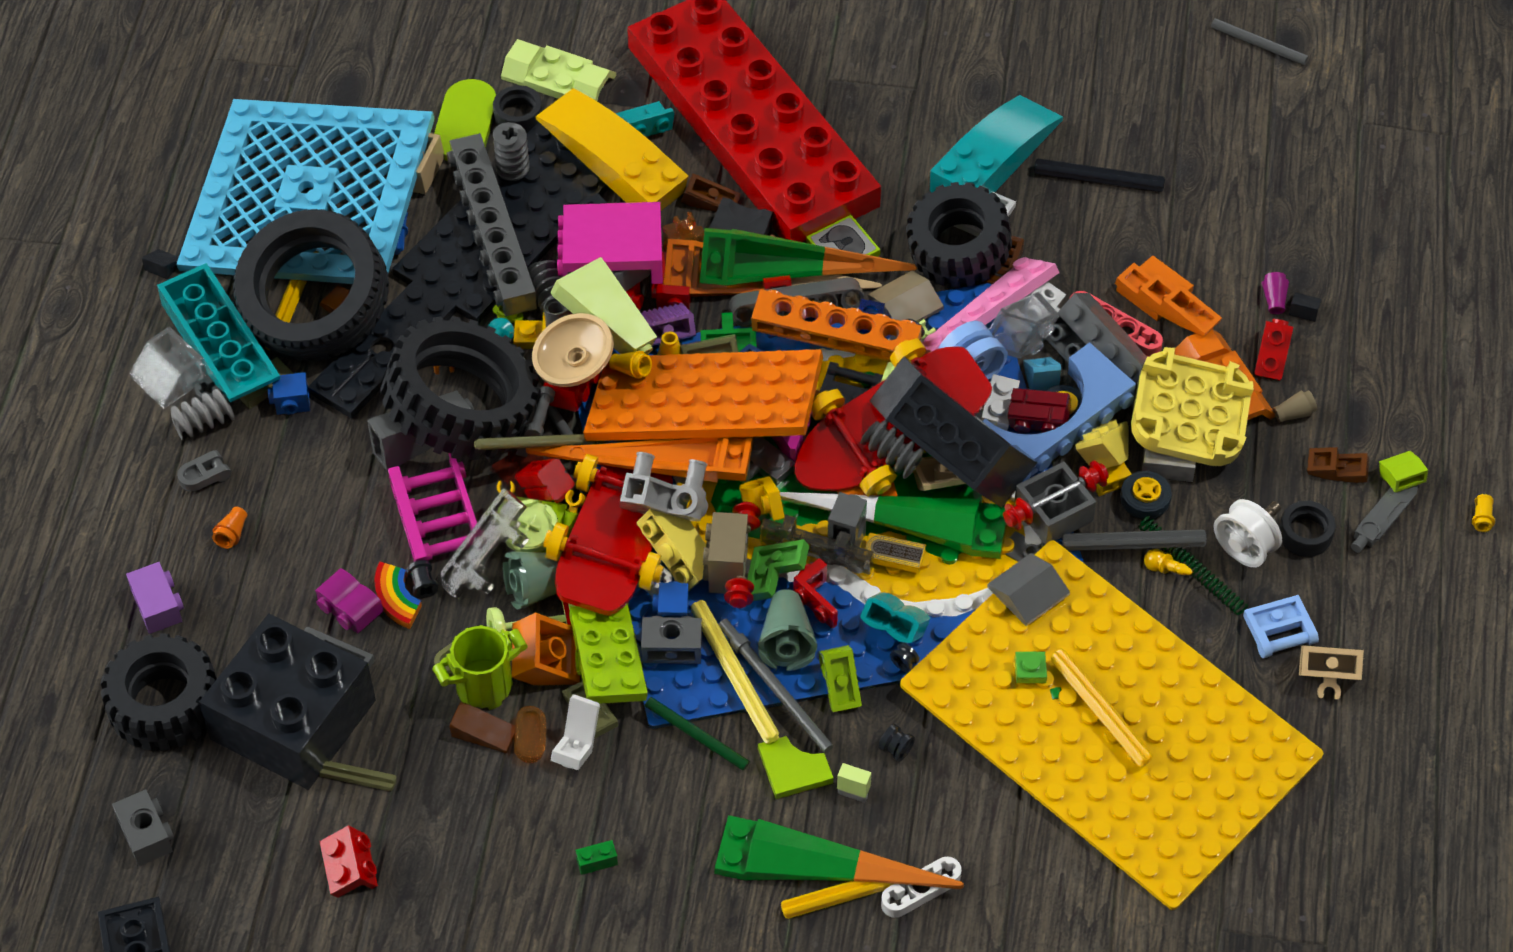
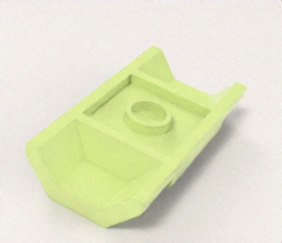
M519 39L516 40L506 55L501 74L502 80L530 87L537 92L557 99L574 88L595 101H598L599 93L608 78L614 79L616 77V72L593 65L592 60L550 46L543 48Z

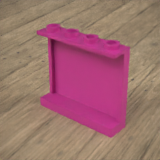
M660 202L574 204L563 206V215H558V276L564 277L568 275V272H573L602 257L611 271L651 269L652 284L663 283Z

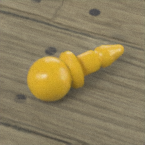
M1151 549L1144 556V564L1151 571H1160L1163 574L1171 571L1179 575H1191L1193 573L1187 565L1174 561L1172 555L1165 554L1160 549Z

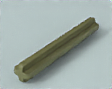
M326 761L320 772V777L386 791H392L397 777L393 774L332 761Z

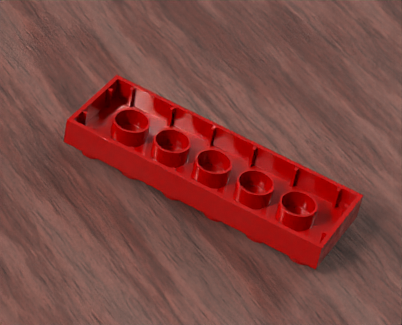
M686 0L627 27L628 48L755 207L758 210L766 209L773 211L772 228L780 238L806 243L807 236L849 215L856 219L880 207L881 185L726 0Z

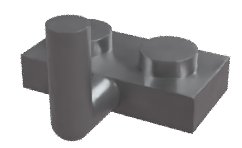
M762 436L754 437L746 481L740 482H748L759 472L764 477L770 476L774 484L778 486L795 471V462Z

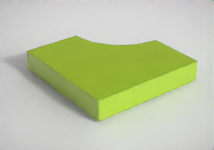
M787 736L781 737L770 744L765 742L758 744V751L776 799L834 782L824 753L810 754L802 752L790 743Z

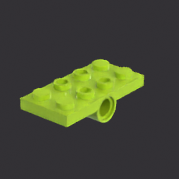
M628 604L611 616L578 606H570L569 617L576 646V671L578 675H582L586 699L599 704L646 701L648 692Z

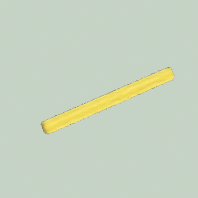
M704 600L694 602L691 605V612L695 618H702V631L763 741L766 744L777 741L779 739V732L708 605Z

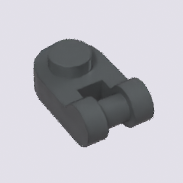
M213 450L182 465L178 470L177 476L180 486L184 490L197 491L216 481L223 482L228 480L232 475V471L227 464H223V457L219 451Z

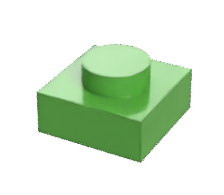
M1015 652L1016 683H1046L1045 652Z

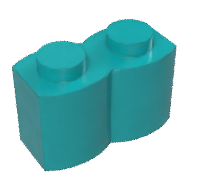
M880 592L868 598L860 616L869 626L879 630H886L894 639L904 643H912L923 637L931 619L922 609L904 605L899 598L885 592Z

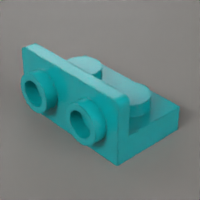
M660 101L615 114L647 137L671 130L675 112L672 108L664 109Z

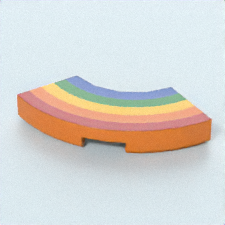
M379 562L375 573L376 595L381 600L383 611L394 622L410 629L422 607L421 601L411 596L405 588L406 569Z

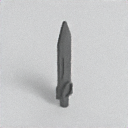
M1418 485L1396 493L1391 487L1358 525L1354 535L1356 540L1351 544L1354 552L1360 553L1366 545L1372 548L1415 498Z

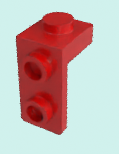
M662 252L663 283L652 284V298L656 299L657 310L659 307L663 309L664 306H674L675 303L679 305L680 302L690 310L689 286L664 285L667 252Z
M1272 319V322L1266 321L1255 368L1256 376L1275 380L1282 379L1293 332V326H1288L1289 322L1280 319Z
M818 558L812 564H806L805 570H800L799 574L794 577L793 591L799 594L803 605L806 604L821 623H826L833 629L837 626L838 611L816 591L818 587L827 581V564Z

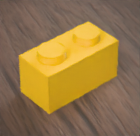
M1124 462L1120 465L1106 468L1109 474L1107 486L1101 487L1099 484H1096V493L1099 497L1122 488L1123 482L1131 475Z

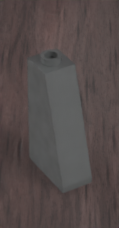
M457 390L439 396L451 404L474 410L468 398L463 399ZM391 412L367 420L373 454L387 472L389 468L400 466L433 448L427 444H424L422 447L415 443L417 438L409 434L406 436L401 432L402 425L399 422L393 423L389 417Z

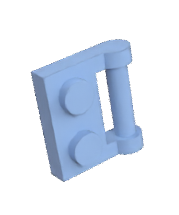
M1299 595L1244 610L1243 617L1256 641L1258 652L1262 658L1270 657L1274 652L1305 643L1312 645L1319 642L1318 633ZM1301 627L1303 631L1273 641H1269L1267 636Z

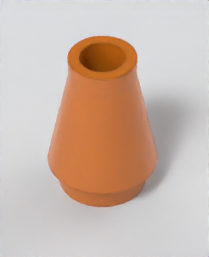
M233 507L230 513L213 528V541L225 549L237 545L244 522L248 516L247 512L240 507Z

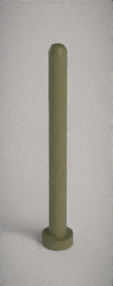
M584 434L481 438L474 441V447L478 450L604 444L605 441H586Z

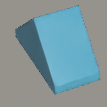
M1051 357L1023 360L1029 390L1046 391L1053 386L1059 385L1061 375L1060 363Z

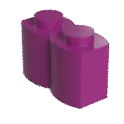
M342 568L315 590L318 598L316 603L319 608L326 614L331 612L335 615L339 624L346 630L352 629L359 633L383 612L380 598Z

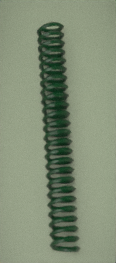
M1146 516L1138 525L1140 531H1146L1147 529L1149 531L1162 530V527H1158V523L1153 524L1154 519L1150 520V516ZM1170 547L1168 550L1161 548L1164 549V552L1172 555L1173 560L1180 563L1186 561L1185 565L1191 564L1190 569L1195 567L1192 573L1193 578H1197L1201 585H1205V589H1209V592L1213 593V596H1217V599L1221 600L1222 604H1226L1227 608L1230 607V611H1234L1235 615L1243 613L1249 605L1245 604V607L1237 613L1236 611L1244 604V600L1239 601L1240 596L1234 599L1236 592L1231 594L1232 589L1227 590L1228 585L1223 586V581L1219 582V578H1215V574L1210 575L1211 570L1206 572L1207 567L1202 568L1203 563L1198 564L1199 560H1194L1195 556L1190 557L1191 552L1186 553V548ZM1239 601L1236 607L1232 609V606H1234Z

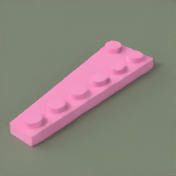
M1027 257L1016 260L1011 270L937 331L925 338L922 342L926 348L923 356L938 349L947 335L966 322L976 320L986 325L1059 274L1056 264Z

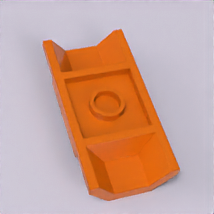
M1213 329L1204 337L1195 333L1187 336L1175 348V355L1226 367L1230 361L1239 364L1238 369L1247 376L1249 382L1253 381L1254 391L1250 399L1247 420L1259 415H1264L1269 419L1275 417L1274 411L1262 395V389L1236 351L1231 350L1220 333Z

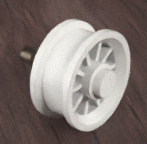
M1239 499L1230 506L1229 514L1220 515L1214 522V532L1218 542L1231 557L1248 567L1261 566L1266 560L1267 553L1275 552L1282 544L1281 531L1273 519L1281 510V506L1273 501L1266 509H1263L1258 504L1249 500Z

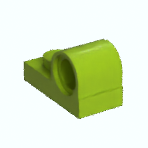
M846 645L819 651L820 667L827 683L831 710L837 712L862 706L852 648Z

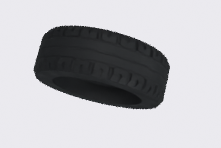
M306 209L275 219L263 227L249 241L241 253L235 269L234 298L236 299L235 303L242 319L265 347L291 360L321 361L322 359L326 360L336 357L354 348L375 328L376 323L381 318V314L384 312V306L388 299V272L375 244L365 230L355 221L334 211ZM315 248H334L346 253L354 265L355 278L348 296L332 313L308 323H288L280 320L272 312L268 303L270 286L277 272L287 261L304 251Z

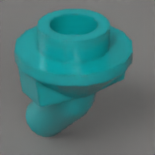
M497 318L488 324V326L496 329L495 333L503 337L506 335L510 339L513 338L514 327L506 318Z

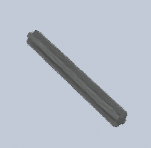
M1203 529L1064 534L1062 537L1063 547L1068 551L1202 547L1206 545L1207 541L1206 532Z

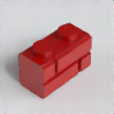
M559 459L532 461L517 472L515 476L521 488L525 487L524 492L529 499L549 502L554 500L555 503L563 501L566 493L575 484L570 475L564 472L566 469Z

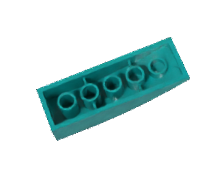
M1021 95L1006 102L976 124L930 170V192L936 191V187L944 185V187L951 186L953 182H959V185H965V182L974 183L977 188L980 185L989 189V194L996 192L1063 121V116Z
M207 263L157 285L163 308L198 362L230 402L281 379L274 365Z

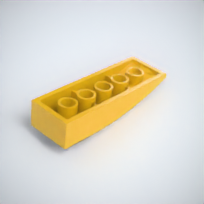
M574 88L536 116L538 122L626 203L660 202L662 211L684 193L689 176L632 125Z

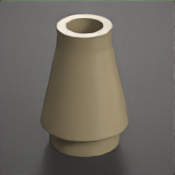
M1300 390L1280 405L1273 407V411L1277 421L1281 423L1286 420L1312 416V413L1317 411V404L1309 390L1305 392Z

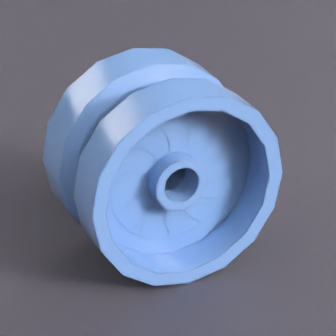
M976 320L966 322L947 335L938 348L964 347L968 350L989 382L992 380L993 374L997 375L1002 370L1008 355L1005 347L997 338H993L989 329L982 322Z

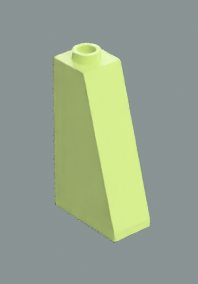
M602 257L556 280L550 292L552 296L573 314L586 313L602 319L612 333L613 348L620 354L643 351L649 354L653 350L652 345L657 338L656 334Z

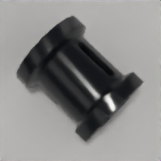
M427 560L415 561L406 569L408 577L412 578L414 584L413 594L416 598L420 599L431 597L438 592V584L431 575L432 565Z

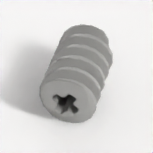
M218 389L212 391V398L207 393L202 394V403L197 397L192 398V407L185 401L181 403V411L176 406L171 407V418L181 440H183L182 432L184 431L190 437H193V427H196L200 433L204 432L203 423H207L211 429L214 428L213 419H217L221 424H224L225 414L231 420L235 419L228 399Z

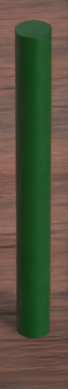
M650 697L645 703L646 708L742 771L749 765L750 761L653 697Z

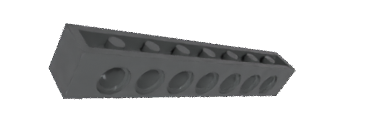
M481 133L450 140L451 151L447 152L449 166L456 169V171H453L454 180L457 187H462L460 197L463 206H468L469 208L466 211L469 225H475L476 230H473L475 243L477 246H482L483 250H480V256L483 266L488 265L489 267L487 277L490 286H495L496 291H493L497 307L502 306L505 317L537 309L536 292Z

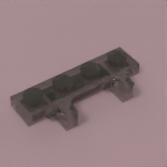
M503 488L435 580L451 596L458 599L466 588L472 590L475 587L478 591H484L486 594H489L495 584L488 582V577L482 574L486 569L483 565L501 542L506 543L508 539H511L513 545L520 548L525 546L529 538L518 529L522 524L518 519L527 507L510 490Z
M786 514L783 523L764 518L760 527L761 542H764L766 545L804 539L809 545L807 556L816 559L820 558L827 565L836 564L846 567L853 573H866L869 575L874 566V551L852 545L851 534L840 531L837 540L798 529L796 517Z

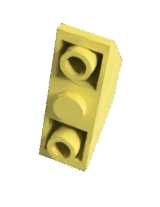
M1115 419L1104 425L1100 424V427L1092 429V432L1082 435L1083 440L1075 444L1076 450L1089 466L1093 460L1099 464L1102 463L1106 468L1120 465L1128 459V423L1126 421L1117 424Z
M649 509L636 523L657 554L662 556L661 560L671 572L675 581L688 583L690 591L703 579V552L706 543L690 520Z

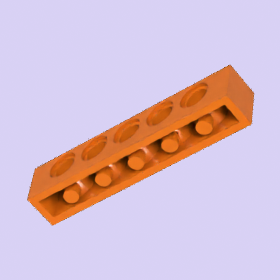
M760 289L751 317L752 331L885 361H890V356L895 351V347L905 340L910 341L915 338L921 340L922 325H918L914 321H900L891 319L884 314L873 315L864 313L857 308L846 309L837 307L830 302L819 303L810 301L804 296L792 297L783 295L777 290L766 291ZM781 311L789 312L786 316L778 315ZM808 317H813L816 320L813 322H807L804 319ZM835 323H840L843 326L840 328H834L831 325ZM861 329H867L870 332L867 334H861L858 331ZM888 335H894L897 338L894 340H888L885 337Z

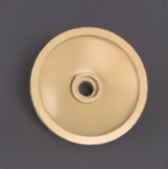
M576 313L561 317L548 325L537 338L532 351L533 366L545 382L554 386L571 387L585 383L599 374L609 362L614 346L612 333L602 319L591 314Z

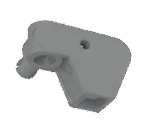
M637 452L633 474L626 473L620 508L643 514L651 509L690 521H701V518L708 510L706 492L702 488L708 464L703 461L690 459L685 484L681 486L673 485L650 476L653 460L655 459L653 454ZM692 500L691 506L687 508L688 502Z

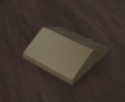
M910 271L868 294V299L882 314L900 321L913 319L919 323L923 319L925 320L944 309L930 281L914 271Z

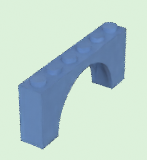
M1088 343L1069 357L1068 374L1074 379L1080 389L1082 403L1075 415L1065 424L1040 434H1017L1003 430L990 423L987 419L982 421L1011 445H1017L1038 462L1024 481L1030 479L1036 472L1045 470L1052 460L1059 455H1065L1075 443L1083 440L1082 435L1092 432V429L1097 428L1100 424L1108 423L1114 414L1121 409H1127L1135 400L1136 383L1091 343Z

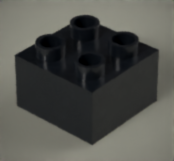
M268 613L202 697L199 704L210 740L309 790L320 776L324 763L326 761L330 762L374 704L376 698L368 662Z

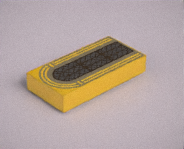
M869 533L863 554V562L919 573L926 545Z

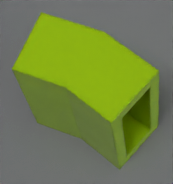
M1411 451L1379 461L1380 477L1390 485L1395 493L1427 481L1428 469L1420 458Z

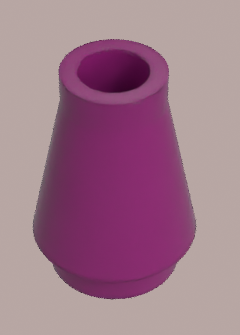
M1268 273L1264 276V281L1262 282L1268 310L1271 314H1282L1285 312L1289 281L1284 273Z

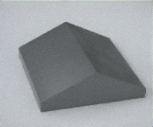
M1032 553L987 584V587L1025 626H1028L1070 595V591L1054 567Z

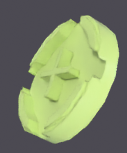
M538 500L519 501L506 510V514L501 520L502 538L507 546L514 551L541 552L547 549L543 547L545 536L548 530L553 531L555 524L558 522L557 515L549 505L539 503Z

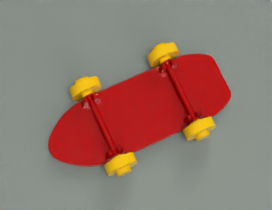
M919 338L910 341L905 340L895 347V351L889 359L894 367L906 356L927 373L926 377L974 415L986 405L992 393L991 383L964 347L940 348L924 356L926 348ZM884 381L844 406L842 405L845 403V398L838 389L823 391L814 398L810 414L815 420L822 421L813 428L805 439L795 463V475L803 487L817 491H841L860 486L866 496L880 495L890 489L891 483L897 477L892 469L895 465H886V458L879 459L877 457L878 450L871 452L868 449L869 443L866 445L860 443L864 433L876 421L881 423L885 420L883 415L870 402V399ZM890 422L887 426L888 430L894 427ZM899 429L896 433L897 437L903 434ZM906 436L904 443L908 444L912 440ZM915 443L913 450L917 451L921 447Z
M586 454L583 462L577 463L573 478L577 479L576 489L588 492L571 534L567 538L569 526L557 522L553 531L548 530L543 547L547 548L545 558L558 561L555 587L559 599L568 604L611 616L625 607L631 600L638 583L639 588L651 591L654 582H660L664 567L660 566L662 556L651 552L653 546L643 535L636 523L644 514L620 508V499L626 473L633 474V470L605 465L600 470L596 469L598 457ZM650 474L653 478L673 484L671 475ZM691 500L688 502L687 508H689Z

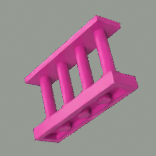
M449 453L450 468L415 477H402L399 466L388 469L391 488L414 562L418 560L429 561L432 560L433 556L471 546H476L479 559L485 558L484 546L488 545L484 528L479 529L463 481L466 478L463 462L457 463L456 458H451V453ZM454 478L457 490L419 500L409 499L407 494L413 488ZM460 500L464 509L462 513L424 523L421 520L416 521L414 516L418 515V511ZM465 523L469 524L471 535L433 545L423 544L421 538L425 537L427 533Z

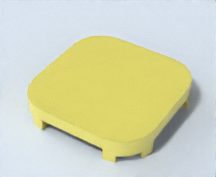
M1164 347L1163 351L1154 353L1150 357L1147 356L1139 375L1131 420L1132 434L1136 441L1145 449L1155 453L1210 466H1223L1233 462L1238 457L1246 440L1245 432L1250 399L1254 391L1253 381L1249 382L1247 376L1238 369L1240 365L1231 361L1227 367L1175 355V348Z

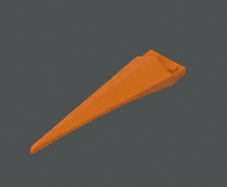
M754 437L654 439L624 443L526 448V453L583 462L586 454L598 457L599 465L634 470L636 453L646 452L655 456L651 473L686 478L689 460L693 459L708 464L704 481L718 482V479L746 481Z

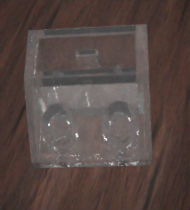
M169 326L146 342L129 374L138 385L165 409L195 388L196 383L207 376L203 357Z

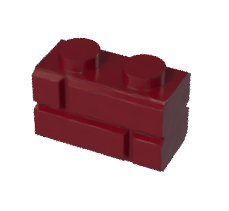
M1013 388L1007 414L1010 428L1020 433H1028L1030 430L1044 433L1062 426L1068 421L1070 416L1069 393Z

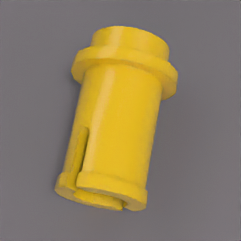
M1481 494L1475 498V516L1472 518V524L1479 532H1488L1495 525V518L1492 516L1493 498L1487 494Z

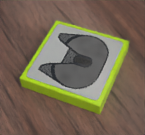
M852 215L806 237V243L875 257L880 256V248Z

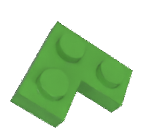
M804 539L754 547L747 580L754 584V591L751 593L753 601L772 598L776 592L779 574L805 570L809 545Z

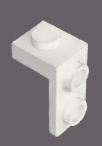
M573 695L570 698L564 737L552 750L551 761L561 764L566 768L580 769L592 753L600 708L599 703L577 695Z

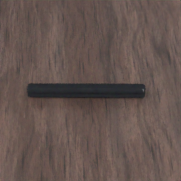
M1040 158L1036 159L1034 173L1040 175L1158 192L1163 191L1165 184L1164 176Z

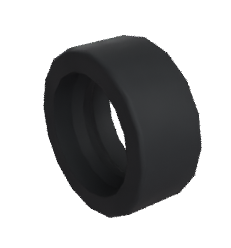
M515 85L507 87L495 96L493 102L494 119L497 126L507 122L516 123L525 129L526 134L538 123L536 116L543 111L540 95L534 89L527 86ZM518 103L526 104L533 108L530 113L519 117L509 116L503 112L508 106Z
M1298 501L1291 504L1284 510L1279 526L1282 534V544L1293 554L1303 557H1314L1324 553L1330 547L1336 529L1334 516L1328 508L1314 501ZM1298 519H1310L1321 525L1324 533L1318 538L1307 539L1293 532L1290 527L1291 522Z

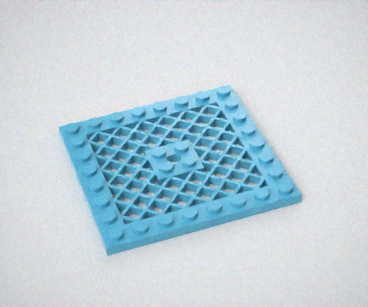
M233 99L176 264L179 271L187 272L207 263L214 274L235 275L238 260L247 246L245 242L254 237L267 224L295 211L306 209H324L329 211L331 209L344 216L356 210L358 214L350 219L358 225L364 221L366 222L367 226L363 229L381 254L387 268L386 271L389 273L416 183V171L423 159V152L425 153L428 143V135L431 133L434 123L433 112ZM266 130L268 134L257 140L255 136ZM289 132L293 134L291 137L285 139L284 141L280 139L282 136L286 135ZM313 134L318 136L308 143L305 141V139ZM341 135L343 139L332 145L330 141ZM364 137L368 139L359 146L355 144V142ZM388 139L393 141L384 148L380 145ZM274 141L277 143V145L267 151L264 148ZM298 143L302 145L293 152L289 150ZM322 145H325L327 147L318 154L314 152V150L321 147ZM349 146L352 149L344 155L339 153ZM375 148L377 152L369 157L365 156V153ZM260 151L261 154L252 160L248 158L255 152ZM283 152L286 154L285 157L276 162L273 159ZM307 154L311 156V158L302 163L298 161ZM332 156L336 158L327 165L323 162ZM358 157L362 160L352 167L348 164ZM385 159L387 163L376 169L374 164ZM269 162L270 165L259 171L257 169L264 163ZM344 167L345 171L339 173L338 169ZM366 169L371 171L362 178L358 176L359 173ZM251 171L254 173L253 176L247 178L244 181L241 178L242 176L248 174ZM275 173H278L279 177L270 182L266 180ZM351 178L355 180V182L345 188L342 185ZM378 180L380 184L372 189L368 188V185ZM260 182L264 185L254 192L250 189ZM306 188H313L308 193H301ZM361 189L365 192L355 199L351 196ZM243 192H246L247 196L238 201L234 199ZM268 194L273 196L263 203L260 202V199ZM344 199L348 201L347 204L343 205L340 208H337L335 206L337 203L343 201ZM369 201L374 203V205L365 210L361 208V206ZM255 203L257 207L245 213L243 209ZM275 208V213L270 214L268 212L269 210ZM236 213L240 214V217L230 223L227 220ZM261 215L266 217L256 224L253 223V220ZM248 224L250 228L240 234L237 233V229ZM229 234L233 235V238L223 244L220 240ZM315 248L291 258L280 268L274 278L353 284L355 268L351 259L343 251L329 248L326 251L322 248Z

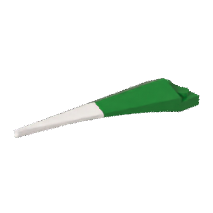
M780 492L781 500L832 511L838 494ZM857 495L867 500L866 521L912 534L971 556L1001 559L1007 527L1003 517L1005 505L1001 508L997 504L981 503L980 499Z

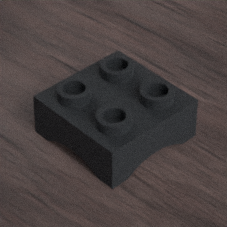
M723 197L709 228L737 229L768 236L773 226V211L750 209Z

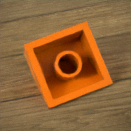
M538 613L512 623V630L518 629L528 645L525 651L520 652L512 660V678L531 685H575L580 682V675L577 674L575 665L576 646L571 625Z

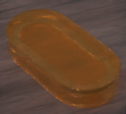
M525 706L518 711L515 718L514 751L516 756L523 762L534 763L542 758L546 748V717L539 708Z

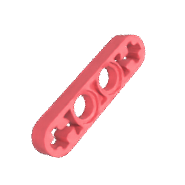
M1077 291V292H1074V293H1088V292H1085V291ZM1091 295L1121 328L1130 327L1134 330L1132 334L1128 335L1146 357L1161 352L1163 337L1158 331Z

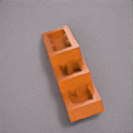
M1135 263L1131 264L1115 281L1118 287L1158 315L1203 337L1222 319L1221 316L1181 284L1175 288L1159 274L1156 273L1151 277Z

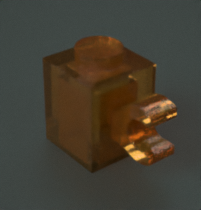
M691 212L687 213L688 217L686 219L679 220L678 216H675L673 223L662 226L663 244L666 250L668 239L694 240L703 243L704 230L701 225L697 226Z

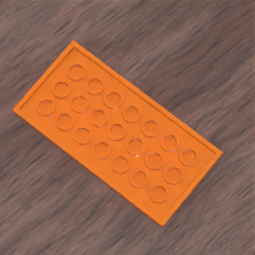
M822 350L649 355L652 360L651 371L647 376H643L640 379L617 370H612L608 362L602 370L583 432L586 441L806 435L823 362Z

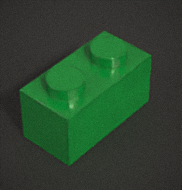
M613 840L575 850L581 875L618 865V857Z

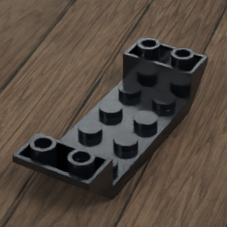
M904 356L870 399V402L886 420L974 491L1003 508L1015 493L1016 485L1022 483L1038 462L1017 445H1011L926 377V372Z

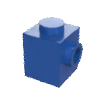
M306 372L280 375L281 379L273 382V387L268 388L269 403L275 404L277 415L310 411Z
M677 581L659 583V594H653V612H658V616L665 618L688 616V583Z

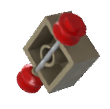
M752 502L737 504L733 507V513L713 512L712 523L706 524L705 540L707 542L703 552V581H709V593L725 594V601L735 608H743L753 602V595L751 593L754 591V584L745 577L748 533L759 528L760 520L758 518L761 516V509Z

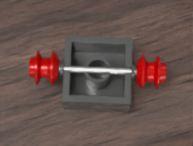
M1093 460L1090 462V469L1085 466L1079 468V477L1077 478L1068 465L1062 462L1016 485L1015 506L1013 507L1009 503L1005 505V511L1003 512L1004 520L1009 527H1014L1016 530L1022 528L1021 522L1024 521L1032 527L1044 544L1051 540L1056 541L1062 538L1064 534L1072 533L1094 521L1096 501L1088 491L1095 492L1097 489L1096 484H1099L1101 487L1107 486L1108 471L1102 463L1099 464Z

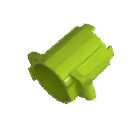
M480 625L466 628L459 633L452 642L450 654H446L447 656L432 668L441 686L455 684L460 700L468 705L479 708L488 707L489 710L501 706L502 701L509 696L511 686H513L510 661L528 647L518 629L504 631L502 629L500 630L501 632H498L495 628ZM446 666H449L454 676H449L445 669Z

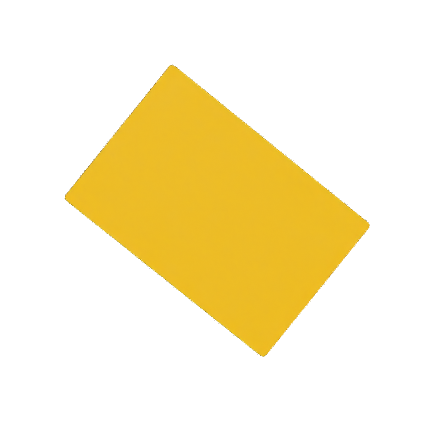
M1051 540L1035 556L1054 567L1070 591L1069 596L1028 626H1025L993 593L901 679L900 687L1171 910H1176L1322 759L1323 750L1063 546ZM1059 649H1064L1152 753V760L1143 767L1137 765L1051 662L1052 655ZM1015 652H1045L1046 683H1016ZM1061 687L1062 690L1059 693V698L1052 700L1050 689Z

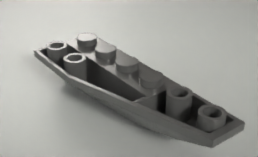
M1074 293L1040 333L1068 364L1070 356L1088 343H1091L1136 383V397L1139 375L1146 361V355L1090 293ZM1134 400V402H1133V403L1131 404V406H1130V407L1133 408V409H1134L1135 400Z

